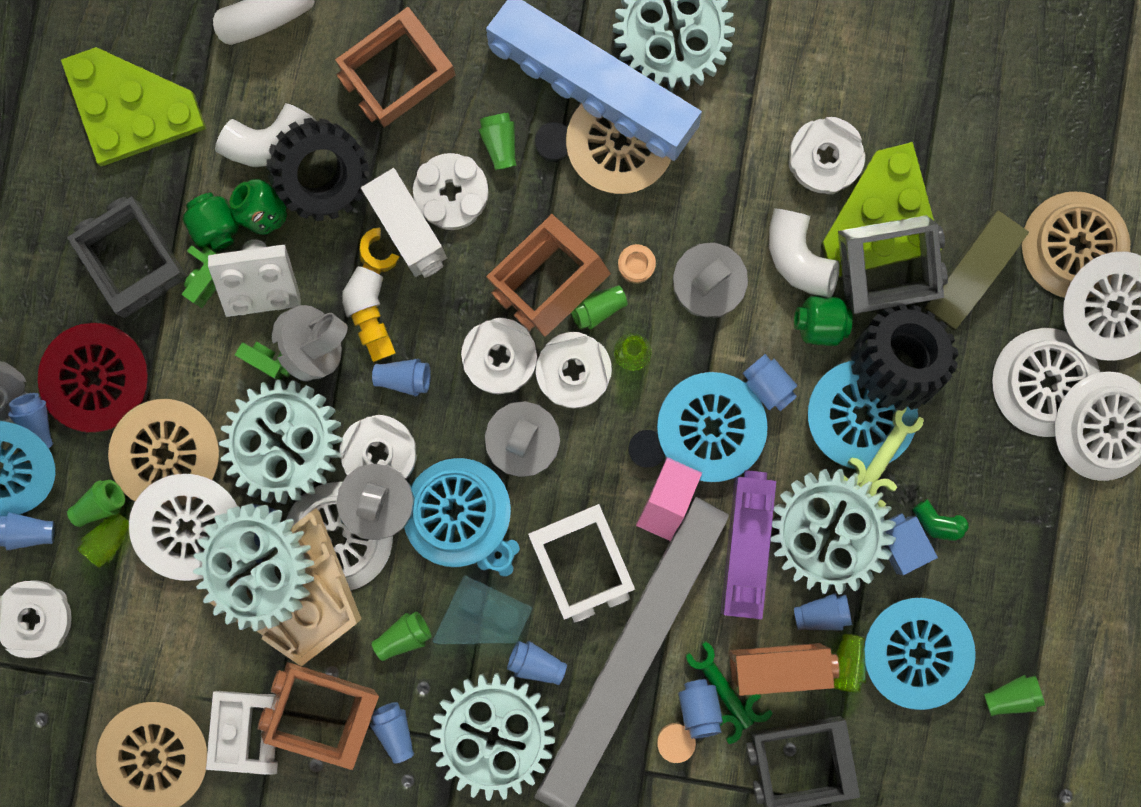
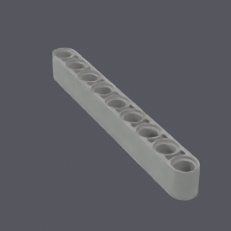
M696 496L694 497L684 519L665 550L534 797L535 799L550 807L576 806L722 532L729 514Z

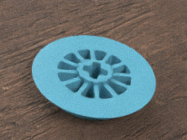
M848 361L829 370L815 386L808 405L809 428L818 447L830 459L845 467L856 469L848 463V460L850 458H857L863 462L867 469L894 428L893 421L879 417L878 413L892 410L894 414L896 410L893 404L888 408H877L876 404L880 399L876 397L871 402L867 396L869 392L867 389L863 399L860 397L857 380L860 377L859 375H854L851 368L855 361ZM847 385L851 386L854 401L842 391V388ZM838 395L848 405V408L833 404L834 397ZM865 405L869 408L867 415L871 417L870 422L863 421L857 424L855 422L857 415L853 413V409H860ZM907 406V410L902 416V422L906 426H912L918 418V408L910 410ZM830 409L843 412L846 416L831 420ZM847 421L848 425L837 435L832 425ZM876 422L889 425L891 427L889 433L885 435L876 425ZM854 428L851 444L849 445L842 440V437ZM870 429L881 438V442L876 445L872 443ZM861 430L866 443L864 448L857 447L856 445ZM915 433L907 434L889 463L897 459L907 449Z
M705 372L686 378L669 392L659 411L657 430L659 442L666 457L702 472L699 481L721 482L741 475L756 462L766 443L768 426L762 402L746 383L728 374ZM713 395L712 412L708 411L703 396ZM719 396L729 400L728 405L720 414L717 412ZM697 399L703 415L692 409L689 403ZM732 405H735L740 414L725 419L724 415ZM687 410L698 422L681 420L683 411ZM708 417L711 421L718 419L722 425L718 428L720 433L718 437H715L713 434L706 436L702 430L706 427L703 421L705 418ZM740 418L743 419L744 430L727 426L730 422ZM679 426L695 427L697 431L682 437ZM726 432L743 435L740 445L732 441L726 435ZM700 436L695 446L688 450L683 442L692 437ZM721 439L735 449L731 455L726 456L720 442ZM706 441L705 458L702 459L694 453ZM713 442L720 453L721 459L719 460L710 459Z
M0 421V462L4 463L0 471V484L5 485L7 490L0 489V516H7L8 512L20 515L37 507L48 496L55 481V463L49 448L36 434L20 425ZM3 441L11 443L6 450L2 448ZM17 448H20L22 450L21 452L13 454Z
M447 459L428 467L412 483L411 490L415 501L413 514L405 526V532L412 546L424 558L446 567H462L484 559L498 547L509 526L511 506L505 485L489 467L471 459ZM451 480H457L454 494H452L449 485ZM464 482H471L472 485L462 495ZM443 484L445 490V498H442L435 492V489ZM480 489L483 496L469 501L477 490ZM433 495L440 501V505L426 504L429 496ZM457 502L461 508H464V512L459 513L457 516L458 520L454 521L450 515L446 514V511L451 510L453 503ZM486 503L485 512L472 511L473 508ZM425 510L438 511L435 515L427 518L424 517ZM470 518H484L481 527L478 528L470 521ZM441 521L436 526V528L430 533L427 526L432 523ZM465 524H468L475 530V534L468 539L464 529ZM448 526L446 540H438V537ZM457 528L461 541L453 543L455 529Z
M910 598L889 606L875 619L865 641V665L872 683L891 702L909 709H932L950 702L967 685L975 665V644L969 627L963 618L951 607L933 599ZM917 620H924L925 625L919 637ZM907 622H910L911 639L901 628ZM932 624H934L940 630L928 640ZM895 631L905 641L904 645L890 640ZM946 636L948 645L934 648V644ZM918 643H921L923 649L928 650V656L922 657L920 664H916V659L909 656L910 649H916ZM887 646L898 647L902 649V652L887 655ZM950 651L948 662L935 656L937 653ZM904 659L902 663L891 671L888 665L889 660ZM933 662L946 665L942 675L933 667ZM909 666L904 682H901L897 675ZM926 668L935 677V681L929 684L926 681ZM918 669L920 685L912 686V680Z

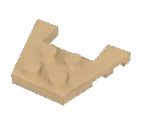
M317 508L293 525L290 530L292 533L303 531L304 535L298 541L300 546H311V549L304 553L308 560L314 561V565L305 568V573L314 577V581L303 584V587L310 592V595L303 599H298L303 607L300 610L291 612V619L280 622V625L270 629L265 627L257 631L263 635L262 640L300 666L311 660L361 620L358 608ZM236 576L230 580V586L237 582L238 578ZM247 590V595L252 601L253 597ZM215 601L209 602L213 606L217 605Z

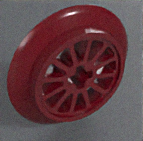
M84 323L63 331L48 345L39 364L37 380L41 399L46 401L47 410L56 420L77 431L102 432L116 427L130 410L141 404L147 387L148 374L144 356L136 342L129 335L111 325ZM102 346L96 361L94 347ZM85 348L88 359L87 363L79 355V351ZM112 350L116 356L105 364L109 351ZM72 357L80 365L79 370L68 366ZM122 361L123 370L110 372L113 367ZM100 369L101 371L98 376L102 380L101 384L88 386L90 379L86 376L89 370L97 372ZM65 370L76 373L77 377L64 380ZM126 376L124 386L111 381L112 378ZM78 384V387L68 395L65 387ZM109 386L122 391L117 400L108 390ZM84 392L81 403L77 406L74 400ZM101 393L111 402L105 408H103ZM93 395L95 410H87Z

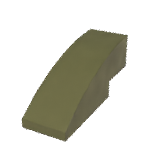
M999 210L990 215L972 243L964 250L948 273V283L943 285L944 298L929 300L924 309L935 314L936 318L943 321L953 330H956L1000 274L1029 231Z

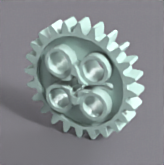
M621 0L626 9H616L615 17L622 22L613 24V32L622 36L614 40V47L626 48L620 54L619 60L621 62L632 60L630 67L636 71L640 69L642 75L647 78H654V82L661 85L662 81L667 82L670 92H673L676 82H681L682 87L687 91L689 90L690 79L693 78L701 86L704 82L703 72L712 77L716 75L717 69L713 62L719 65L725 64L727 58L720 51H731L733 44L724 38L732 37L735 32V28L725 25L732 21L733 13L722 12L726 8L728 0H670L674 28L680 30L678 45L684 58L682 62L678 61L676 57L672 31H667L669 16L663 0ZM682 2H690L696 6L697 11L692 15H686L679 11L677 6ZM647 10H654L660 14L661 19L656 23H648L643 20L641 14ZM692 37H698L704 41L706 47L703 50L694 51L687 46L686 41ZM661 45L668 49L670 55L665 59H656L649 50L654 46Z
M277 379L274 390L269 384L262 382L261 394L248 389L249 401L247 403L239 399L235 400L240 409L238 414L234 412L226 413L233 421L232 426H221V430L229 434V439L219 442L220 446L229 449V453L222 456L221 461L233 463V466L226 472L227 475L232 477L240 476L235 484L238 488L245 489L249 486L247 495L256 498L261 493V500L271 503L275 496L278 503L286 504L288 494L292 500L301 501L302 489L308 494H315L312 483L316 481L325 485L327 481L322 475L323 471H336V468L329 463L330 457L337 458L342 455L338 451L333 450V444L343 441L342 437L334 435L332 432L341 426V422L329 420L334 414L335 409L331 406L322 407L326 401L324 396L317 394L313 397V388L306 385L301 390L300 383L293 380L287 388L284 381ZM285 406L287 410L286 418L277 424L275 414L278 409ZM260 418H262L271 431L283 436L282 441L304 459L303 465H300L289 451L279 448L280 442L258 424ZM311 431L313 442L307 449H302L301 438L305 433ZM259 434L261 444L256 451L251 452L250 441L255 435ZM285 459L287 471L278 478L275 473L276 465Z
M823 469L819 473V481H817L812 473H808L804 476L805 485L798 480L793 482L791 486L795 494L785 491L780 495L787 505H776L774 511L782 517L772 520V527L780 530L779 533L771 537L770 541L778 542L782 545L774 555H786L788 558L782 569L787 570L794 566L797 571L793 580L796 582L803 576H806L808 578L807 589L809 590L817 582H820L822 594H826L832 584L835 585L838 594H842L845 591L846 583L849 584L853 591H856L860 587L859 577L869 584L874 579L871 570L881 573L885 568L878 558L889 560L893 554L884 545H891L896 541L895 537L886 534V531L892 529L896 522L884 520L883 517L892 509L891 506L879 507L877 504L883 497V493L871 496L868 492L872 482L869 481L862 487L858 486V474L856 473L846 481L844 480L842 469L835 472L833 479L830 478L827 469ZM815 498H823L828 502L830 507L829 515H821L816 512L813 505ZM844 500L847 505L835 528V533L838 536L829 543L825 561L820 562L818 557L830 534V530L827 527L835 521L840 502ZM850 513H858L863 516L866 522L865 530L859 531L850 525ZM801 533H809L814 537L816 541L815 549H807L801 544ZM836 548L846 549L851 554L852 562L850 565L838 562L835 557Z
M253 504L241 506V509L239 506L227 510V514L215 516L216 523L205 526L204 529L209 536L197 540L205 550L195 553L193 556L202 562V567L194 569L193 573L203 575L204 581L200 582L196 587L197 589L208 590L209 594L204 598L203 602L215 601L217 605L213 611L214 615L226 612L225 623L227 625L238 620L240 630L251 627V625L254 631L265 627L270 629L280 625V622L291 619V612L300 610L303 607L298 599H303L310 595V592L303 587V584L314 581V577L305 573V568L314 565V561L304 559L303 554L308 552L311 546H300L298 541L302 538L304 532L292 533L290 531L294 523L293 519L280 522L282 517L281 510L269 513L268 505L255 508ZM255 533L260 539V548L255 544ZM275 548L278 549V553L274 557L262 562L251 570L250 575L241 577L230 586V580L252 568L256 564L255 560L267 557ZM227 555L231 558L232 568L227 564ZM275 566L280 569L281 581L275 575ZM247 587L251 590L253 594L252 601L247 595Z
M495 673L492 683H487L485 676L480 674L478 686L475 687L469 679H465V692L462 693L453 687L450 692L455 701L450 702L443 699L440 705L447 713L435 714L433 717L436 722L442 724V727L430 731L431 736L440 738L441 741L433 745L431 751L443 752L444 755L437 761L436 766L448 765L450 769L445 779L449 780L457 775L460 778L457 790L460 791L466 784L472 786L471 797L473 798L477 795L479 789H485V796L488 801L491 800L494 790H499L504 800L507 798L508 788L511 786L515 792L521 794L522 780L533 786L535 779L531 772L534 770L544 774L546 771L544 765L539 761L540 758H552V753L545 749L544 745L555 743V737L545 734L546 730L554 727V721L542 719L548 713L549 707L537 708L536 703L541 695L536 693L528 697L526 695L529 686L527 682L519 689L514 688L515 676H511L506 684H501L499 673ZM476 702H485L491 708L492 715L486 721H477L471 715V706ZM520 714L524 716L528 721L527 730L519 734L511 732L506 724L507 719L511 715ZM466 723L484 732H490L492 727H496L499 729L498 736L522 742L526 747L525 749H519L501 740H496L494 745H490L487 743L488 737L486 735L463 730L460 725ZM464 739L474 740L479 746V753L472 758L462 756L458 749L459 742ZM502 751L510 752L515 757L516 764L509 770H502L495 764V755Z

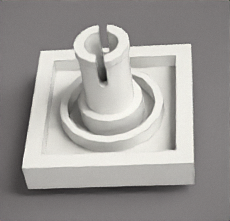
M250 240L244 243L242 251L208 255V268L226 317L283 310L301 305L300 292L285 245L266 247V244L260 240Z

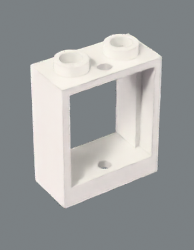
M392 168L362 186V191L415 278L421 274L424 278L429 277L443 268L442 261L447 259V256L396 170Z
M599 504L528 534L564 620L572 617L575 623L594 615L593 607L607 602L609 608L630 599L628 592L635 590ZM596 522L622 584L569 606L543 544Z

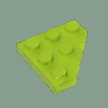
M97 47L61 59L97 164L101 167L207 129L195 95L192 91Z
M913 142L878 150L874 153L838 217L822 241L821 245L825 258L839 262L838 278L842 277L838 231L925 215L934 221ZM919 233L863 243L866 271L921 257Z

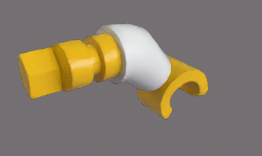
M372 228L362 237L359 255L363 267L358 266L342 292L345 314L347 317L352 318L355 326H360L359 338L362 345L367 346L373 362L395 354L384 323L379 324L377 320L381 317L377 307L380 305L378 296L383 281L380 273L392 269L399 261V256L392 253L387 259L378 260L371 256L368 249L373 242L380 240L381 228Z

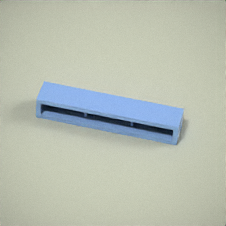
M507 0L486 28L488 45L495 55L505 60L508 58L520 64L521 69L527 75L534 79L539 77L551 84L553 90L564 98L572 97L579 101L589 114L597 118L603 116L614 123L615 128L624 136L629 138L635 136L646 143V147L658 157L664 158L667 156L675 161L700 126L701 110L523 0Z

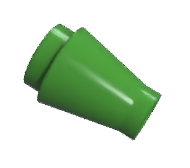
M509 113L481 118V128L478 131L492 159L494 169L500 170L517 166L515 160V121L510 120Z
M619 285L609 289L593 291L571 312V315L580 330L586 327L592 329L619 309L628 305L627 298Z
M112 480L97 481L68 509V518L73 525L82 527L87 523L116 515L125 503L124 492Z
M414 612L411 615L405 613L379 638L372 641V647L377 657L381 661H385L390 657L424 647L425 641L431 638V632L426 621L418 612Z
M1024 674L1006 685L984 694L991 716L1037 712L1036 708L1045 706L1036 676L1026 678Z

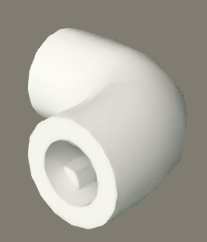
M243 0L219 9L214 15L213 27L216 35L222 42L233 45L265 34L290 22L310 10L314 5V0Z
M285 103L276 121L265 129L255 130L231 119L222 129L216 142L215 151L241 164L251 167H264L267 164V159H271L269 148L271 144L277 145L279 140L276 136L281 130L286 134L291 130L288 125L293 122L300 125L304 124L303 119L312 118L314 121L317 120L305 111Z
M774 208L769 230V250L777 271L791 286L812 295L830 298L837 285L839 262L818 257L808 249L806 234L811 216Z

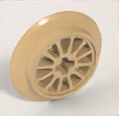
M581 103L569 122L566 134V147L573 168L584 181L601 191L627 194L650 186L663 175L671 162L670 158L667 156L661 158L652 152L650 156H645L636 148L648 149L646 143L637 140L638 138L635 136L632 138L627 137V142L630 146L623 145L621 150H616L614 148L615 142L611 138H619L621 133L615 128L614 123L608 120L611 129L606 128L598 122L603 116L601 118L592 116L584 109ZM592 128H595L605 136L590 135ZM588 143H597L605 145L594 150H589ZM609 152L601 164L594 160V157ZM630 155L642 161L643 164L635 168ZM616 157L615 171L605 169L612 158ZM622 158L626 160L630 171L619 172Z
M1065 192L1050 197L1033 211L1024 229L1029 231L1022 242V253L1027 269L1044 289L1064 298L1071 281L1075 277V275L1069 273L1073 262H1075L1077 274L1084 267V262L1087 264L1093 260L1092 256L1099 257L1106 254L1096 249L1095 246H1108V253L1130 252V237L1121 215L1107 201L1085 192ZM1066 214H1072L1073 227L1065 217ZM1081 214L1087 215L1083 228L1081 227ZM1095 219L1101 227L1091 233L1089 229ZM1055 221H1058L1064 232L1053 227ZM1100 232H1106L1108 240L1094 239ZM1050 234L1060 239L1061 242H1048V235ZM1077 236H1081L1080 242L1086 244V248L1075 253V246L1070 245L1069 241ZM1048 248H1059L1061 253L1052 258ZM1066 256L1067 260L1061 269L1055 262ZM1112 275L1107 277L1109 284H1111ZM1097 282L1094 285V289L1102 293L1100 284ZM1089 292L1087 298L1094 297V295Z
M156 399L134 407L119 421L111 436L108 459L115 482L130 499L136 501L149 485L156 482L161 470L163 478L170 476V469L174 475L182 474L177 466L178 464L191 469L190 474L212 480L218 466L219 448L211 424L197 409L177 400ZM170 421L174 422L176 426L168 439L167 423ZM159 422L160 439L152 428L153 424ZM184 427L189 432V435L176 443L181 429ZM145 430L151 438L152 444L140 439V435ZM194 440L196 450H181L182 446ZM136 443L146 447L148 452L135 454ZM167 443L169 444L168 450L174 452L173 459H167L163 465L161 464L162 458L156 456L157 449H164ZM196 454L197 456L195 465L181 458L183 455ZM136 458H149L146 464L137 469L135 464ZM154 466L153 472L147 481L142 476V473ZM185 495L177 496L181 506L186 505L187 497ZM170 500L163 503L170 509L174 508Z
M145 702L126 708L108 723L98 742L96 767L99 779L108 795L122 807H180L196 793L206 773L207 746L200 728L188 714L170 704ZM152 724L160 725L161 727L156 741ZM144 727L146 741L136 731L137 728ZM168 728L175 735L164 744L163 739ZM130 736L139 748L126 744L127 738ZM179 738L184 748L170 751L169 747ZM156 748L160 751L158 759L162 763H155L149 766L147 764L149 757L145 754V751L151 752ZM123 750L134 754L136 758L123 760ZM184 754L185 764L174 761L170 757ZM137 764V769L128 776L124 766ZM167 766L181 770L180 777L177 779ZM143 771L144 775L139 786L133 782V778ZM161 773L171 783V786L163 787ZM151 775H153L155 790L147 789Z

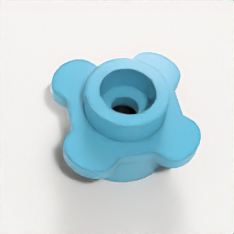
M502 540L491 554L477 562L478 567L481 570L492 569L498 571L501 576L510 575L513 572L512 561L514 555L520 550L519 544L515 540H509L508 542ZM497 551L502 553V557L500 559L495 558V553Z

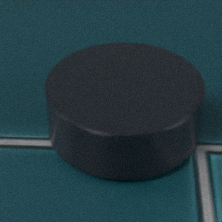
M557 122L547 123L537 131L535 147L543 159L550 162H558L568 156L566 147L568 128L563 124Z
M639 431L629 442V456L640 467H654L665 457L656 431Z

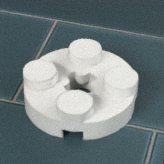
M826 117L825 119L806 123L799 129L791 142L788 161L790 171L801 185L813 192L835 194L847 188L860 175L865 163V152L859 132L848 122L836 117ZM829 146L834 149L832 156L837 160L834 164L828 162L825 165L819 161L820 156L817 154V150H826Z
M447 153L435 156L419 167L413 184V197L422 215L430 223L445 230H458L471 225L482 213L488 202L489 190L483 171L472 158ZM453 182L455 187H461L462 190L456 194L455 201H449L447 196L440 195V191L446 188V183Z
M496 318L477 325L468 333L462 346L461 356L466 374L475 386L488 393L504 394L517 391L530 380L536 368L537 353L535 342L525 327L510 319ZM500 346H504L507 348L506 355L510 357L508 363L502 362L499 367L492 365L494 359L489 356V352L491 349L498 351Z
M580 332L563 333L552 338L541 351L536 363V377L542 392L554 404L572 409L583 408L596 402L606 391L612 372L610 357L606 349L594 338ZM575 360L578 366L583 365L585 368V372L579 374V380L572 381L570 376L563 375L562 370L568 368V361Z
M384 415L366 417L352 424L345 432L339 449L342 454L340 458L346 475H349L358 467L374 464L371 462L373 455L368 450L371 445L378 447L381 442L386 445L385 452L389 455L386 461L379 460L377 464L390 466L401 472L407 479L413 471L417 455L416 442L406 426L396 419Z
M31 580L14 584L0 596V642L7 648L5 650L18 657L34 658L46 655L52 650L61 647L71 626V609L67 602V596L62 590L56 589L47 582ZM30 608L35 609L36 615L40 616V623L35 624L34 630L29 629V623L22 621L23 615L30 613Z

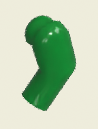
M928 499L912 508V511L926 532L933 538L956 541L963 538L968 531L969 524L963 516H939Z

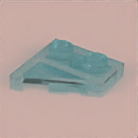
M464 575L432 642L436 644L516 643L533 607Z

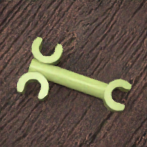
M907 408L903 411L896 410L893 414L894 428L867 469L863 462L857 458H850L848 460V463L857 470L858 486L862 487L865 483L872 482L868 492L871 496L877 494V489L880 486L886 487L892 492L896 490L897 486L891 480L878 479L907 434L915 433L923 425L924 419L918 417L912 426H906L902 422V416ZM880 500L877 503L879 507H884L886 505V503L882 500Z

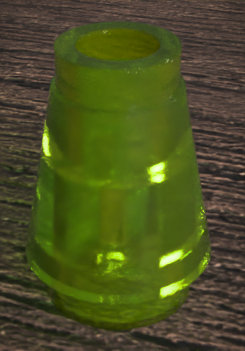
M636 333L626 334L615 344L614 357L617 363L626 370L636 371L642 369L651 358V346L642 335ZM629 343L640 345L641 351L638 355L628 353L627 345Z
M119 513L106 518L80 539L82 543L77 550L99 568L106 562L110 564L129 532V521Z
M849 634L842 635V641L836 653L839 662V678H833L834 689L861 693L862 684H866L865 638Z

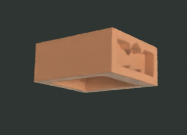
M406 7L335 59L341 70L336 76L349 93L354 89L363 100L358 104L371 123L377 119L383 128L456 76L451 62L409 7ZM403 34H406L433 69L434 73L383 110L354 70Z
M551 214L486 277L495 287L491 292L493 297L506 310L512 305L517 310L514 314L515 318L528 331L535 327L546 337L611 273L599 255ZM560 248L580 268L534 311L514 290Z
M820 643L729 650L732 689L739 696L834 688L833 678H839L837 655H832L831 648Z
M287 662L285 670H278L275 675L271 693L276 695L271 709L267 707L263 709L258 723V730L262 731L261 737L263 742L353 770L379 698L378 694L374 689ZM295 678L355 697L337 748L277 730Z

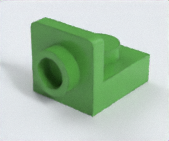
M191 245L187 251L203 262L204 265L200 270L197 268L190 273L184 283L186 289L181 295L203 308L216 291L208 268V255L216 253L206 246L200 252Z
M257 341L253 347L242 342L235 353V356L276 380H281L284 375L286 377L291 375L280 364L278 357L276 361L272 359L276 352Z

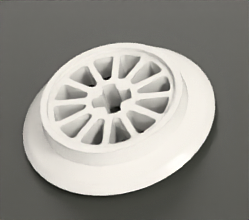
M1131 252L1103 254L1082 267L1071 281L1064 300V322L1074 344L1087 355L1100 360L1115 361L1129 358L1141 352V302L1140 304L1132 303L1133 300L1141 298L1140 255ZM1124 274H1126V278L1122 282V277ZM1109 275H1112L1111 284H1109L1107 279ZM1097 282L1100 284L1102 293L1094 289V285ZM1136 284L1137 288L1130 291L1133 285ZM1089 292L1097 297L1096 301H1086ZM1111 300L1120 303L1119 309L1111 310L1107 307L1108 302ZM1085 307H1096L1085 314ZM1131 310H1139L1136 318L1131 315ZM1125 318L1132 322L1128 328L1124 322ZM1095 320V322L1090 328L1089 322ZM1115 325H1116L1117 330H1118V334H1117V335H1114ZM1104 328L1103 335L1100 336L1099 333Z
M1053 328L1033 329L1015 337L1000 353L993 371V392L1001 412L1014 426L1032 435L1054 437L1057 416L1055 398L1061 404L1065 397L1062 392L1068 393L1071 389L1066 386V382L1080 381L1087 376L1099 373L1100 369L1096 359L1080 350L1074 344L1068 332ZM1049 350L1057 352L1052 365ZM1036 351H1041L1043 366L1034 355ZM1064 356L1068 357L1071 363L1060 370L1059 367ZM1026 359L1029 360L1035 371L1023 366ZM1076 367L1078 377H1065V373ZM1019 372L1031 377L1032 381L1019 382ZM1044 372L1049 377L1055 376L1057 379V383L1052 385L1053 392H1051L1049 387L1042 388L1040 385V381L1045 379ZM1031 386L1033 388L1032 391L1022 397L1019 387ZM1038 394L1034 408L1030 407L1027 404V400ZM1045 399H1047L1049 414L1041 412ZM1095 403L1092 405L1093 410L1096 408ZM1086 414V416H1085L1084 423H1085V422L1088 420V418L1090 417V416L1087 415V414Z
M1118 372L1095 373L1080 380L1065 395L1056 416L1055 437L1061 456L1075 472L1092 480L1108 481L1131 473L1141 464V384L1132 377ZM1094 403L1096 404L1098 412L1092 409V405ZM1130 407H1132L1133 411L1126 414ZM1086 414L1092 418L1091 423H1084ZM1136 419L1137 425L1135 427L1127 426L1129 422ZM1109 421H1113L1115 428H1111L1109 433H1105L1103 427L1109 425ZM1084 428H1091L1089 433L1083 435ZM1128 431L1135 432L1133 440L1126 435ZM1093 441L1090 447L1088 448L1087 443ZM1122 442L1128 445V448L1125 451ZM1101 451V457L1098 458L1097 455Z
M176 474L164 477L149 485L139 495L132 507L129 518V536L132 546L138 557L147 567L164 577L182 581L202 579L203 575L193 573L194 569L202 567V562L194 558V554H186L187 543L193 546L196 553L204 551L197 542V539L208 536L204 533L206 532L204 528L210 525V523L204 522L215 518L217 515L227 514L228 509L238 506L232 496L222 486L206 477L194 474ZM185 495L187 497L186 509L182 508L177 496ZM193 496L202 499V502L195 510L191 509ZM170 500L176 512L163 503ZM207 504H209L214 509L213 511H210L203 515H199V513ZM156 511H159L169 519L155 518L154 514ZM182 518L185 522L192 519L195 522L192 529L193 533H190L188 530L180 532L178 530L180 525L179 519ZM154 526L169 529L157 534L154 531ZM167 537H174L167 546L160 542V540ZM177 542L182 543L181 554L171 551ZM227 555L226 561L228 564L231 558Z
M343 482L322 484L314 487L315 494H303L301 501H296L292 506L286 520L293 519V525H295L315 508L318 511L324 508L329 522L328 525L324 523L327 532L329 530L336 531L339 527L344 529L342 535L347 538L345 544H337L334 550L336 555L337 553L340 554L344 566L343 573L351 591L369 583L381 572L390 556L393 536L381 540L369 539V541L354 538V533L347 529L341 521L339 514L337 522H335L330 509V505L337 503L338 489ZM351 543L367 545L364 556L354 549ZM346 549L359 559L358 563L352 567L349 564L345 552Z

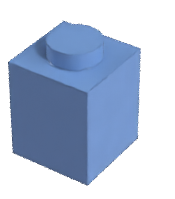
M903 513L888 519L896 522V525L892 529L887 530L886 534L895 537L896 541L891 545H884V547L893 553L889 561L896 574L905 575L938 558L916 516L905 518Z

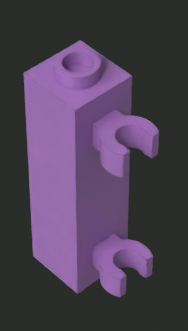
M745 470L744 477L734 478L721 614L754 619L763 618L776 481L767 480L766 472Z

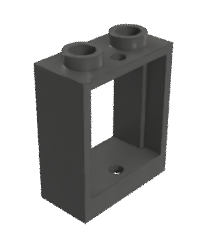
M132 196L128 199L122 197L113 201L106 208L108 212L96 219L88 218L80 222L74 228L75 232L67 237L115 314L124 318L188 277L142 204ZM136 217L165 264L124 291L119 292L91 248V245Z
M927 215L838 231L845 304L854 314L944 298L943 285L948 283V274L944 262H941L940 249L945 246V236L942 227L938 226ZM919 233L923 280L867 290L863 243Z
M841 716L750 732L752 742L746 743V750L750 766H757L759 780L753 781L757 805L763 804L764 807H810L860 798L847 723ZM827 731L837 785L774 796L764 742Z

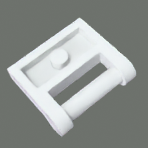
M213 692L206 770L277 774L278 761L274 760L276 747L265 744L262 737L259 759H248L253 707H267L271 709L275 694Z

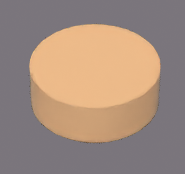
M639 244L630 245L625 248L618 259L620 275L631 283L647 281L652 276L656 266L655 256L652 251L646 246Z
M671 723L663 727L659 732L657 747L664 759L672 763H681L693 755L696 740L691 739L690 731L685 730L684 724Z

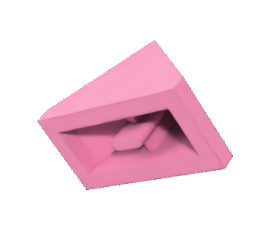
M667 457L636 526L671 541L685 517L702 472Z

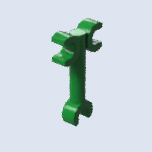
M704 641L701 644L707 652L706 658L703 661H696L688 652L685 654L686 660L693 668L702 670L710 684L716 686L717 694L731 714H722L723 723L720 726L726 722L733 723V733L725 738L728 744H732L740 739L743 730L750 727L754 722L767 721L773 713L769 708L760 714L753 712V703L761 698L760 694L748 695L743 705L715 664L714 649L709 643Z

